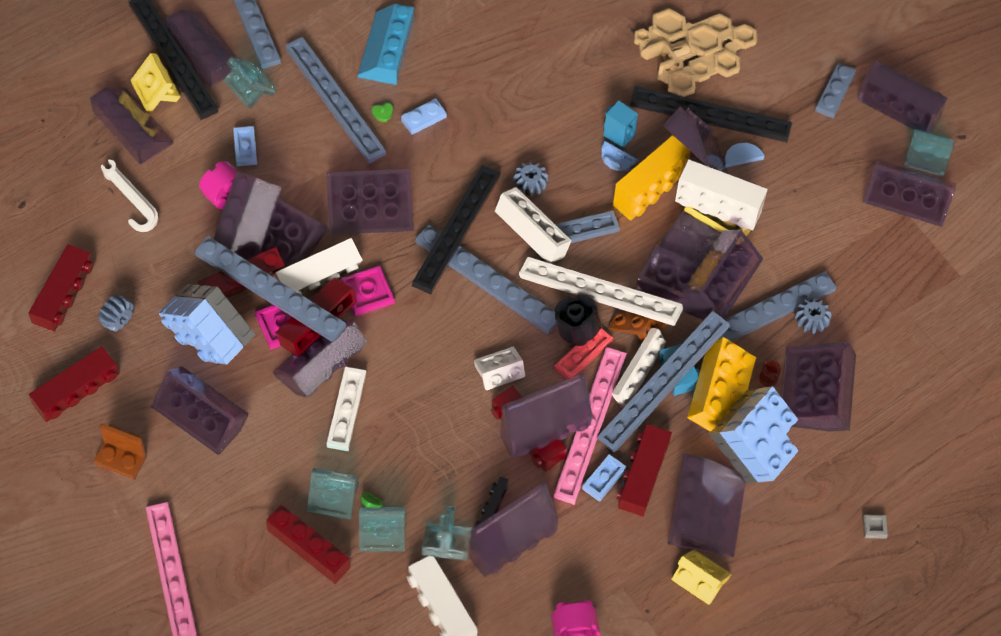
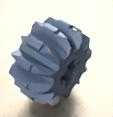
M530 161L528 165L522 163L520 168H516L513 182L515 187L521 190L523 194L529 193L532 197L534 192L540 195L541 190L546 189L548 174H546L545 167L540 168L539 163L532 165Z
M118 294L109 297L108 301L104 302L103 307L100 308L101 312L98 314L99 322L111 331L122 330L124 325L128 324L129 319L132 318L135 310L133 308L134 304L126 297Z
M813 297L810 302L805 299L802 305L799 304L797 306L795 320L798 321V327H804V333L808 330H811L812 335L815 334L816 330L822 333L824 328L829 326L832 315L828 311L829 305L823 306L822 300L815 302Z

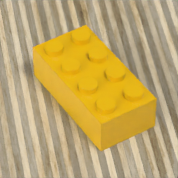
M672 135L616 183L613 206L630 221L636 216H641L648 205L655 204L663 192L670 191L674 183L680 179L690 157L691 150Z
M724 337L718 339L704 355L687 418L710 432L712 429H715L718 422L725 414L729 413L732 406L748 390L756 357Z

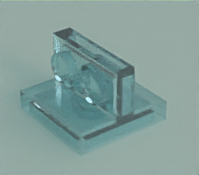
M233 57L228 60L227 64L232 71L225 78L224 82L247 108H252L263 93L273 96L277 91L254 63Z
M914 129L904 166L944 177L955 142L952 139Z
M313 468L307 512L351 520L354 499L359 489L357 476Z
M446 506L445 515H440L439 524L427 523L421 555L467 560L471 528L454 526L455 507Z
M359 507V551H404L405 507Z

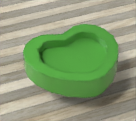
M390 103L372 107V115L375 119L387 122L392 117L393 107Z
M363 492L360 497L362 504L367 509H381L383 501L370 492Z

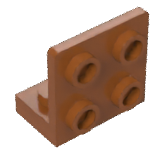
M618 309L608 327L611 331L637 334L643 343L651 328H657L662 332L666 323Z
M102 423L99 428L104 442L94 459V464L135 480L147 458L142 439L133 432L126 433L115 425H105Z

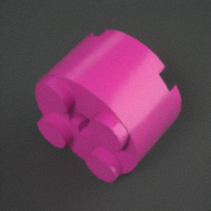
M222 161L215 164L217 168L213 171L208 170L203 175L199 188L202 190L201 193L216 208L225 209L230 206L234 208L241 202L240 197L249 187L250 183L228 161Z
M584 600L580 603L572 604L561 602L556 605V610L551 614L554 636H601L596 609L592 606L591 601Z

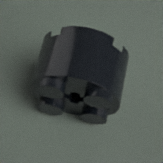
M582 294L574 298L568 296L556 305L555 320L562 339L575 343L578 346H583L598 334L601 324L597 307L592 298Z

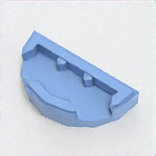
M604 141L601 157L609 168L616 171H628L639 164L638 159Z
M738 143L727 151L724 160L725 168L763 160L765 155L755 145Z

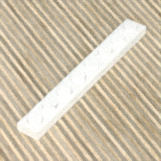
M530 257L526 259L519 272L522 279L577 296L580 294L586 295L596 302L675 326L683 310V306L680 303Z

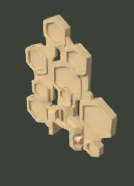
M671 9L654 14L652 26L648 28V31L641 29L635 31L634 43L639 45L642 58L649 60L661 55L665 62L659 65L657 80L668 84V92L682 97L693 94L695 92V82L710 79L711 75L719 73L727 78L739 73L740 60L736 50L741 48L747 49L756 45L757 42L755 29L745 24L739 27L731 26V19L721 14L695 24H686L685 17ZM683 37H686V39H684V40H682V41H679V42L674 43V44L671 43V42H673V41H676V40H678V39H681V38H683ZM730 39L731 42L726 43L725 48H722V41ZM696 55L699 56V58L689 61V66L683 68V60Z

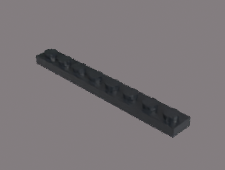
M150 0L128 1L132 12L199 119L203 120L218 113L217 105Z
M638 86L634 88L630 103L631 107L786 143L788 142L792 126L790 121Z
M484 165L481 166L412 281V287L430 295L432 294L498 182L500 172Z

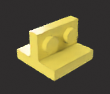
M150 53L131 79L146 111H153L160 100L177 102L180 98L176 86L169 76L167 69L162 65L158 55Z
M693 549L682 556L678 563L680 566L671 580L709 605L714 600L721 586L728 581L731 573Z

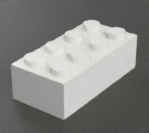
M688 159L679 179L675 201L683 206L697 209L701 213L713 215L722 221H728L743 229L753 231L762 212L767 189Z

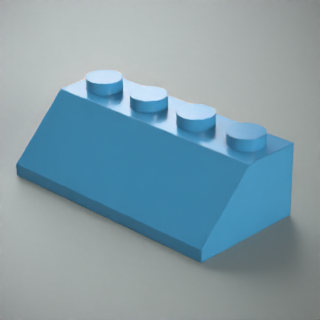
M393 4L375 13L358 72V78L397 85L414 24V7Z

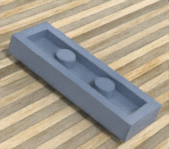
M838 63L815 111L834 119L857 70Z
M614 211L555 224L572 240L571 243L616 233L620 229Z

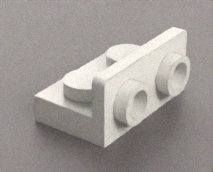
M514 346L474 360L475 368L483 379L485 390H490L525 377L523 360Z

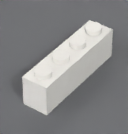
M517 187L502 193L495 212L547 263L552 264L563 259L572 240Z
M352 238L276 272L273 277L302 295L303 290L309 288L312 291L320 287L321 282L327 279L329 282L334 277L338 279L340 277L339 274L347 271V273H351L359 269L358 265L363 260Z
M430 555L408 567L407 580L412 588L416 587L418 590V599L422 606H427L431 612L429 617L434 626L438 625L441 629L440 636H477L476 626L434 556Z

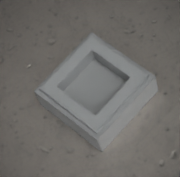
M886 515L863 516L864 538H887Z

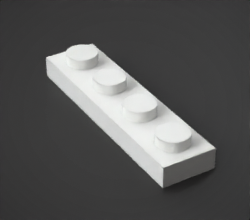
M657 328L650 329L647 337L612 392L613 397L622 408L635 396L658 358L660 350L667 343Z
M345 367L327 440V448L349 451L367 375L366 370Z

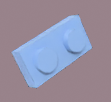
M434 99L402 115L401 121L413 135L446 118V112L439 102Z
M254 126L233 128L237 167L257 165Z
M609 454L584 483L582 490L600 502L624 474L627 466Z

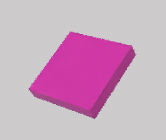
M381 266L340 278L342 282L353 288L357 302L351 308L355 316L395 303Z
M274 305L255 311V317L270 350L281 346L275 332L292 316Z

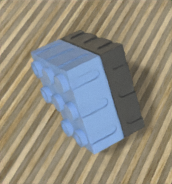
M186 284L158 312L162 318V323L175 333V339L182 345L189 344L194 346L199 351L197 355L204 362L228 364L243 346L256 335L217 286Z
M773 386L747 390L742 395V398L732 406L729 413L725 414L718 422L716 428L712 429L709 436L717 443L723 454L729 458L730 463L743 476L746 483L774 481L798 452V449L790 442L786 435L790 427L798 419Z

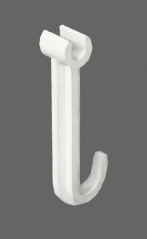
M109 159L108 162L111 169H106L101 165L104 177L107 180H111L147 219V223L144 225H139L133 219H129L130 226L140 232L152 230L159 220L156 209L117 169L115 162Z

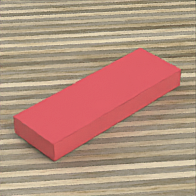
M601 328L598 334L587 341L585 345H575L554 365V369L570 382L613 341V337Z

